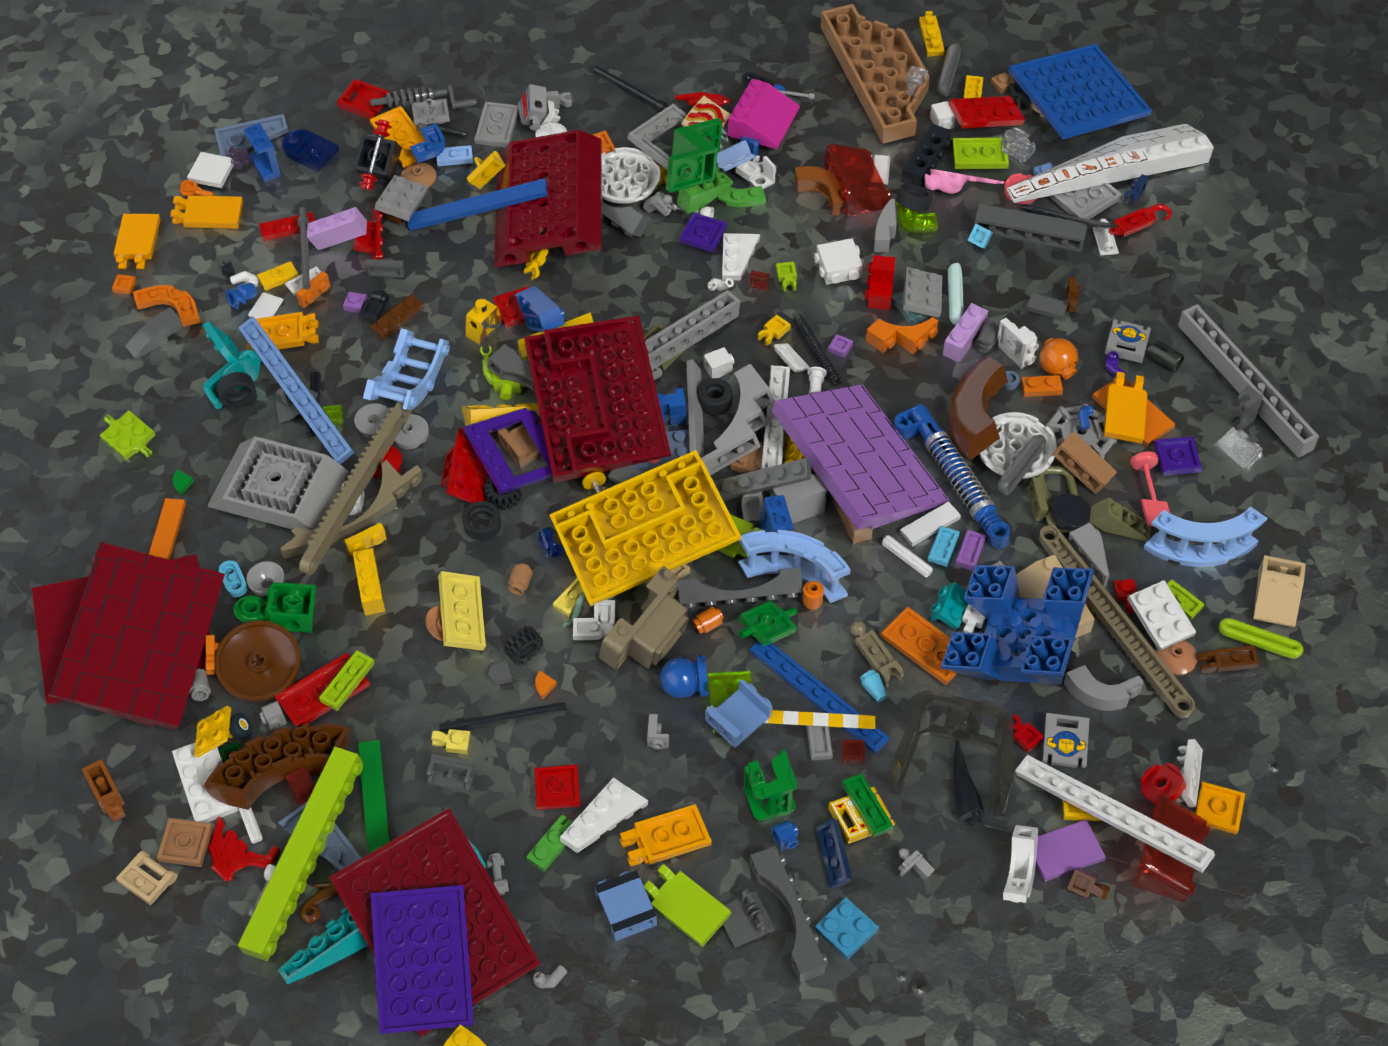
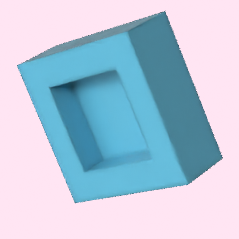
M975 224L968 241L985 249L993 232L979 224Z

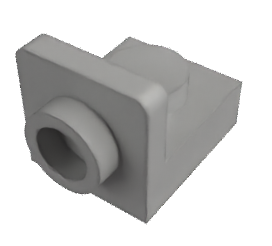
M649 714L647 747L654 749L669 748V734H661L662 723H658V714Z

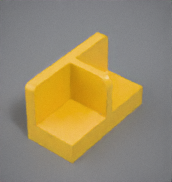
M494 151L484 161L475 157L474 160L478 167L471 172L467 180L470 184L481 189L505 167L499 153Z

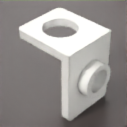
M767 156L763 157V171L749 181L753 187L762 186L764 189L775 183L776 167ZM762 178L766 182L764 184H757L755 181Z

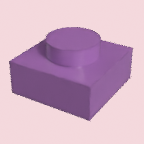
M348 292L343 309L360 313L367 300V295Z

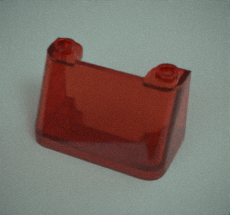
M838 144L825 146L824 168L835 175L842 190V199L847 202V208H845L847 217L884 209L891 199V193L889 189H886L877 171L872 153L866 148Z
M1160 794L1158 795L1152 810L1151 819L1202 844L1203 838L1207 839L1210 826L1206 825L1207 820L1172 799ZM1145 843L1132 886L1185 903L1187 896L1192 897L1195 889V883H1192L1195 869Z

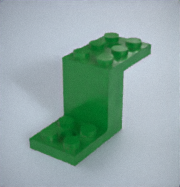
M720 118L674 129L672 156L668 160L666 190L668 192H675L715 180L718 151H720L723 124Z

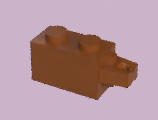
M101 759L83 768L82 771L104 814L107 813L113 822L125 817L123 809L125 803L103 760Z

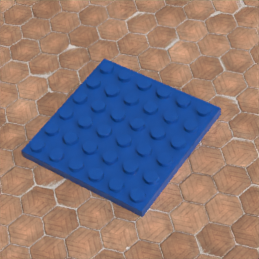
M1097 44L1009 66L1008 72L1062 139L1150 116L1152 112L1151 108Z

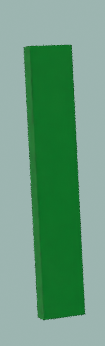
M380 740L358 743L359 757L363 762L361 781L368 854L390 842Z

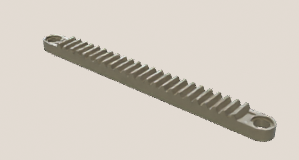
M398 401L394 408H389V413H386V419H382L383 424H379V430L375 431L376 435H373L372 441L368 442L369 447H365V452L361 454L362 458H358L359 464L354 465L355 469H352L351 475L347 476L348 481H344V487L340 488L341 492L337 493V498L333 499L334 504L329 505L330 510H326V516L322 517L323 522L318 523L319 528H315V534L311 535L312 540L307 541L308 548L300 561V572L309 575L315 572L360 495H362L413 410L403 409V402Z
M1048 525L1041 529L1039 534L1040 544L1049 556L1055 555L1063 568H1089L1056 527ZM1047 533H1051L1054 535L1055 538L1052 540H1048L1044 537V535ZM1093 574L1086 598L1088 608L1091 607L1092 613H1095L1097 619L1101 620L1102 626H1106L1107 632H1110L1111 637L1116 639L1117 645L1120 644L1121 650L1126 652L1127 657H1130L1131 663H1135L1136 669L1140 670L1141 675L1145 676L1146 682H1149L1151 688L1155 689L1156 694L1160 695L1161 701L1165 702L1177 717L1187 718L1191 716L1195 708L1193 698ZM1178 703H1186L1189 709L1181 710L1178 707Z

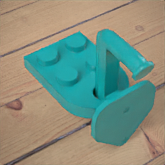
M207 321L203 325L207 331L205 335L211 342H214V349L228 361L203 385V391L210 402L214 405L215 409H220L224 404L214 392L217 389L218 382L224 376L234 372L247 373L254 382L259 375L261 359L253 350L240 352L230 336L210 321ZM239 386V387H236V388H237V389H244L245 386Z

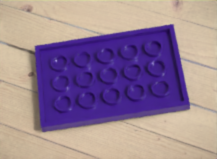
M463 885L371 893L379 1034L456 1028L459 1025L463 1027L474 1026Z

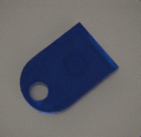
M308 130L292 131L282 141L284 154L288 158L316 172L339 151V145Z

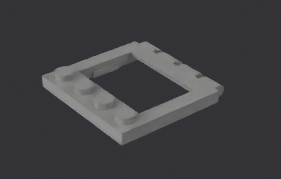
M672 104L631 131L627 139L668 171V155L659 147L653 145L651 141L676 124H681L687 114Z

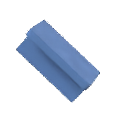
M742 140L718 151L717 166L720 171L725 172L756 156L750 152L746 140Z

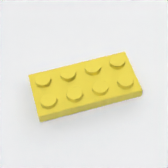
M441 571L438 579L444 646L483 651L486 647L480 577Z

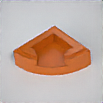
M542 671L538 672L535 680L538 695L544 700L557 685L554 679Z

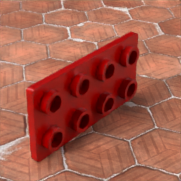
M459 428L455 445L446 453L440 486L447 488V494L471 504L484 501L485 483L487 484L489 474L463 431L464 429Z

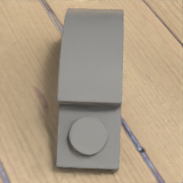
M1083 665L1067 672L1064 684L1069 692L1084 705L1098 710L1113 711L1127 707L1129 698H1134L1140 694L1143 680L1138 675L1117 685H1107L1097 681L1087 667Z

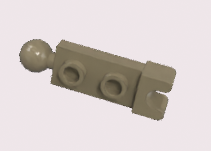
M859 620L854 621L850 626L851 634L857 636L855 644L875 672L879 673L885 687L889 686L890 675L895 676L897 680H901L904 676L903 668L897 660H894L873 630L866 633L865 623Z

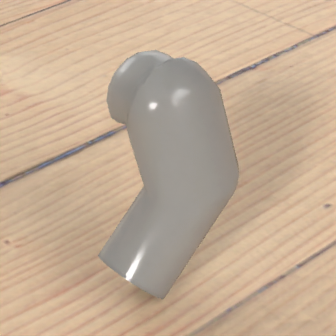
M559 965L551 975L537 972L533 976L535 986L540 989L554 988L568 972L563 966Z

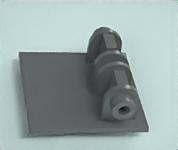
M747 889L741 893V898L724 905L732 913L723 923V926L734 948L775 930L756 891L750 892Z

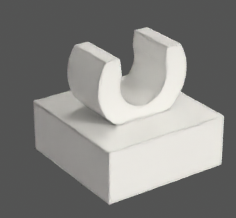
M547 100V113L541 125L551 121L558 123L560 120V116H557L559 110L554 108V102Z

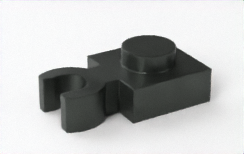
M1009 83L1010 95L1013 100H1017L1016 105L1020 109V104H1025L1026 108H1029L1030 100L1018 83Z

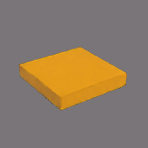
M1202 782L1193 823L1237 834L1246 793Z

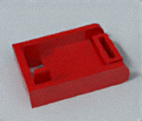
M354 79L337 100V105L340 109L372 119L384 105L371 106L370 99L383 98L389 91ZM354 92L358 93L357 96H356V97L353 99V101L351 102V101H350L351 95H352Z

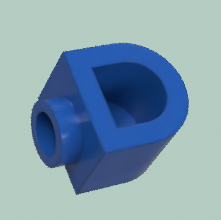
M786 820L771 827L773 838L780 851L792 849L799 844L797 840L799 832L794 822L791 823L789 820Z

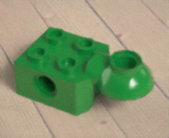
M274 582L267 592V601L257 596H245L235 603L234 614L243 623L269 621L291 632L312 633L316 585Z

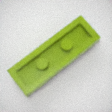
M356 650L319 697L320 702L338 711L375 664L374 659Z

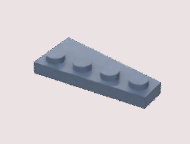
M284 114L214 129L221 156L232 158L252 149L253 147L246 137L244 129L255 124H261L270 140L288 133Z
M307 802L278 822L291 835ZM335 824L333 832L328 835L325 841V849L319 856L340 871L361 859V856Z

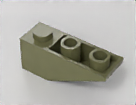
M1108 497L1091 506L1090 523L1102 531L1146 542L1150 540L1151 527L1147 526V522Z

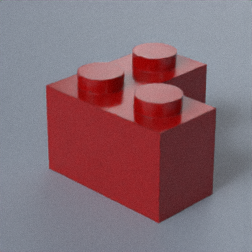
M873 255V262H869L868 274L871 275H867L866 286H870V289L865 291V300H868V308L890 310L896 257Z

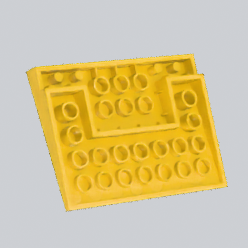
M697 450L549 514L590 606L651 580L663 566L669 570L676 569L742 539ZM613 516L611 521H606L607 518Z

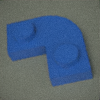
M437 123L420 129L425 142L410 146L411 153L417 163L434 158L443 152L445 139Z

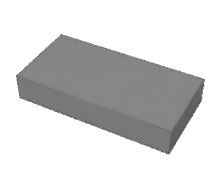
M806 725L811 761L832 759L829 727Z

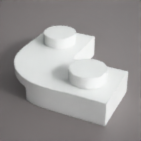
M604 600L595 604L594 618H573V640H599L606 637L615 625V600Z

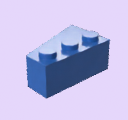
M536 286L515 294L528 329L544 333V330L555 329L565 324V314L562 308H559L557 304Z

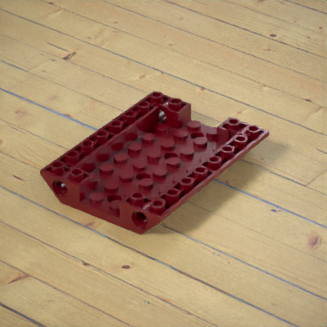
M573 130L509 142L500 154L505 167L497 173V190L540 180L548 176L546 178L548 196L496 209L494 267L530 262L531 251L560 246L563 247L566 256L602 250L601 138L581 130Z

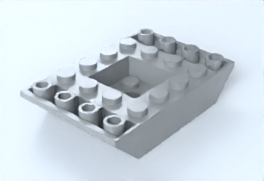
M254 436L240 443L211 497L208 507L289 529L299 527L315 530V528H319L318 523L323 522L322 517L326 516V510H330L329 505L334 504L333 499L337 498V493L341 492L342 483L347 480V476L350 473L328 455ZM276 476L281 477L279 481H271V479L275 478Z

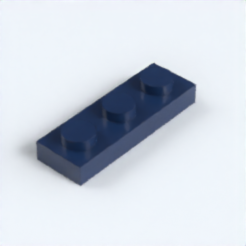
M832 818L818 826L817 832L830 887L838 889L853 879L839 821Z

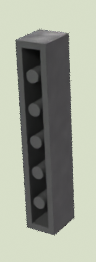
M979 204L975 218V224H979L992 231L993 236L1082 252L1088 225L1086 223Z

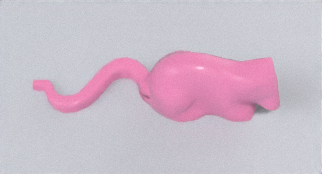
M930 169V175L925 174V189L932 191L940 190L948 194L958 193L966 181L1004 184V181Z

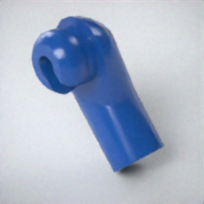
M1082 405L1080 407L1078 419L1081 430L1090 428L1088 416L1093 414V407L1091 405Z

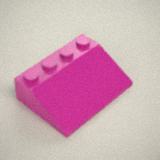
M751 79L729 117L727 136L737 139L747 136L760 140V145L778 149L798 113L800 105L769 83Z

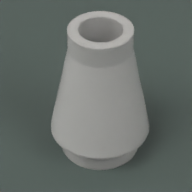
M204 669L196 670L189 692L196 701L206 700L211 693Z

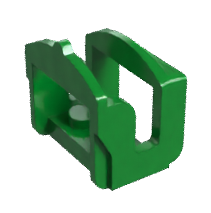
M785 749L776 752L777 756L772 760V768L776 779L770 783H766L758 760L749 762L748 766H744V791L753 816L757 821H766L788 815L795 810L796 805L792 793L797 788V781ZM768 798V805H765L763 800Z

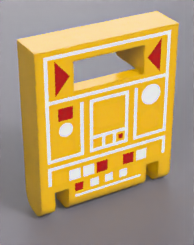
M871 787V790L890 819L891 815L879 794H876L877 790L875 787ZM849 796L829 803L828 809L832 817L839 821L841 833L847 844L871 836ZM845 810L854 827L848 828L842 818ZM891 819L890 821H891L892 825L894 826L895 823H894L893 819Z

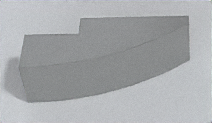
M890 199L878 219L875 231L874 252H889L890 238H895V199Z

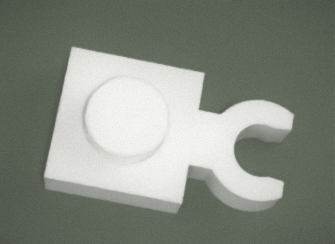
M757 155L753 158L752 162L749 160L737 166L736 173L747 181H751L763 169V162H759L760 156Z

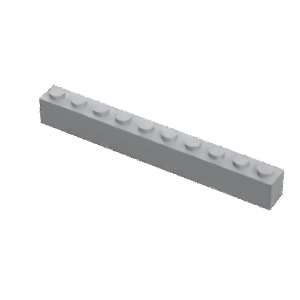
M1196 304L1182 311L1178 327L1239 394L1245 390L1246 386L1250 385L1263 397L1258 414L1298 458L1313 451L1319 435L1200 306Z

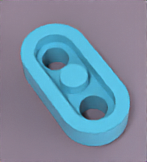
M231 560L223 562L219 566V572L225 574L223 584L227 593L232 597L243 596L247 591V584L239 565Z

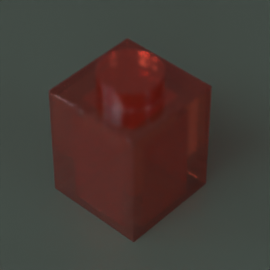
M305 766L286 775L289 787L299 806L309 800L315 788V784Z

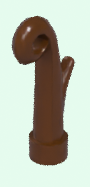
M331 881L315 884L316 888L323 889L303 904L300 910V917L303 922H316L321 914L317 905L338 895ZM309 911H314L312 915H308Z

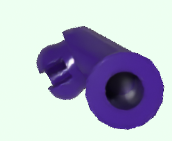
M1110 351L1106 357V369L1116 377L1117 371L1123 373L1125 371L1118 367V353Z

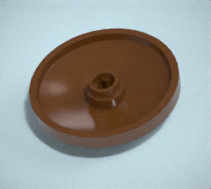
M251 621L236 627L224 637L215 657L216 673L224 689L235 698L252 703L275 699L276 695L293 685L301 667L300 650L292 634L284 627L269 621Z

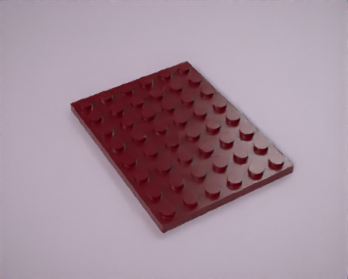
M449 808L329 877L374 957L371 893L463 885L472 1006L541 965ZM433 1030L417 1031L421 1038Z

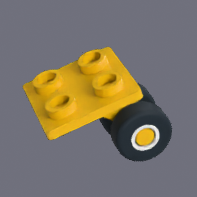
M229 706L202 719L197 725L194 756L199 758L222 744H230L232 737L239 740L248 737L252 732V725L249 719L241 713L231 716V707Z

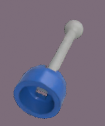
M775 84L774 86L784 95L807 97L810 100L815 98L814 93L786 91L783 85Z

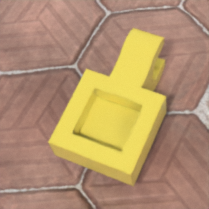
M449 729L448 735L440 731H433L432 745L446 746V752L467 754L470 731Z

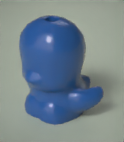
M249 282L239 284L235 289L226 290L227 301L235 310H239L241 303L246 304L247 300H252L257 296L256 286Z

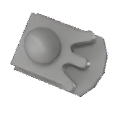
M662 191L657 192L656 195L645 200L643 208L648 213L657 209L664 216H667L671 212L672 197L665 195Z
M906 848L899 850V856L905 860L898 868L901 871V877L913 868L925 881L935 871L917 850L912 855Z

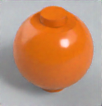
M1050 338L1043 343L1044 346L1040 351V363L1048 374L1053 376L1061 374L1063 379L1066 380L1077 373L1075 366L1078 362V352L1073 343L1063 338Z

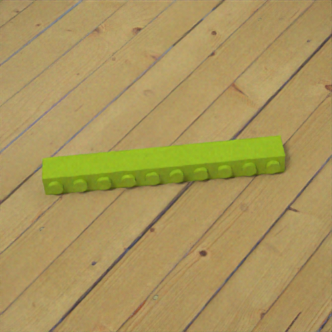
M334 747L240 939L238 947L244 954L268 962L270 956L275 953L277 941L287 928V920L296 909L299 895L305 891L309 874H312L315 870L316 860L325 849V841L334 830L335 820L344 809V801L353 790L355 778L362 772L363 762L358 754Z

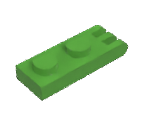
M563 814L526 856V860L542 872L547 870L566 847L565 844L560 842V836L573 821L569 819L563 825L567 819Z

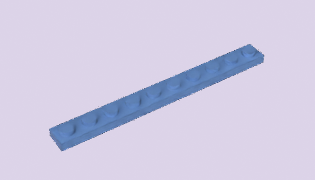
M252 316L238 327L334 460L341 464L355 453L257 319Z

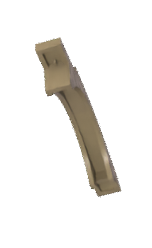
M387 460L382 462V483L375 501L363 515L353 522L342 526L332 544L368 527L397 508L396 498L403 497L409 488L416 487L421 482V468L416 465L401 476ZM299 527L292 529L293 539L280 548L282 557L286 559L304 554L308 548L307 541L312 540L311 535L315 534V530Z

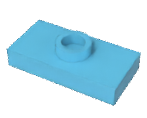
M940 526L928 556V561L947 567L960 532Z

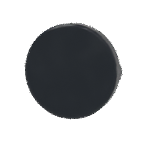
M1062 494L1054 500L1051 506V515L1056 522V527L1060 530H1076L1090 521L1091 508L1083 498L1077 495Z

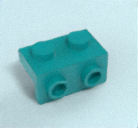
M955 582L947 586L944 585L938 592L939 597L931 608L932 613L929 619L931 621L940 619L953 630L958 629L969 604L964 599L966 590Z

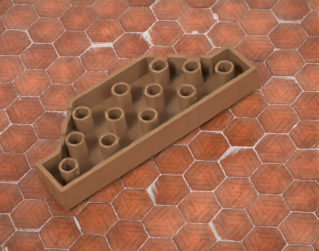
M854 4L821 11L820 27L882 144L915 136L917 120L914 114L928 92L930 76L905 31L900 28L896 30L889 28L888 24L876 20L874 22L865 20L866 17L859 15Z

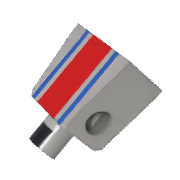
M529 84L518 103L521 123L529 125L531 130L540 129V123L547 113L546 87Z

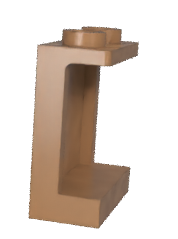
M538 410L534 411L540 420ZM524 424L509 432L506 428L498 430L499 442L520 468L542 456Z

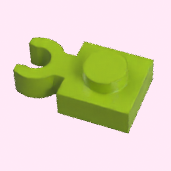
M794 261L776 263L777 277L779 282H783V291L786 292L788 285L792 286L795 291L797 272Z

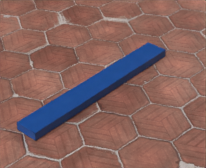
M544 178L416 211L408 221V228L412 231L548 196L547 181Z
M757 641L749 649L750 654L823 713L861 715L773 643L764 647ZM876 726L875 729L841 727L873 754H876L889 741V737Z

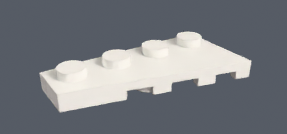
M613 778L560 836V842L578 853L599 839L600 835L607 830L611 831L616 827V824L633 816L635 811L646 807L648 800Z

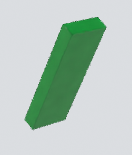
M862 773L842 781L843 788L873 838L893 829L891 821Z

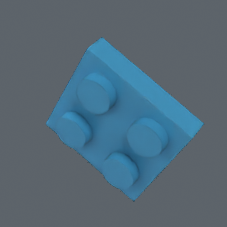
M847 897L815 926V931L846 960L854 955L879 930V927Z

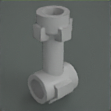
M494 853L488 856L487 865L488 868H492L495 887L500 895H505V892H509L507 878L502 879L501 866L504 865V859L501 854Z

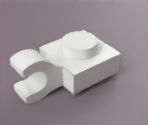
M968 604L962 618V622L966 623L965 633H974L975 627L982 629L986 620L970 604Z

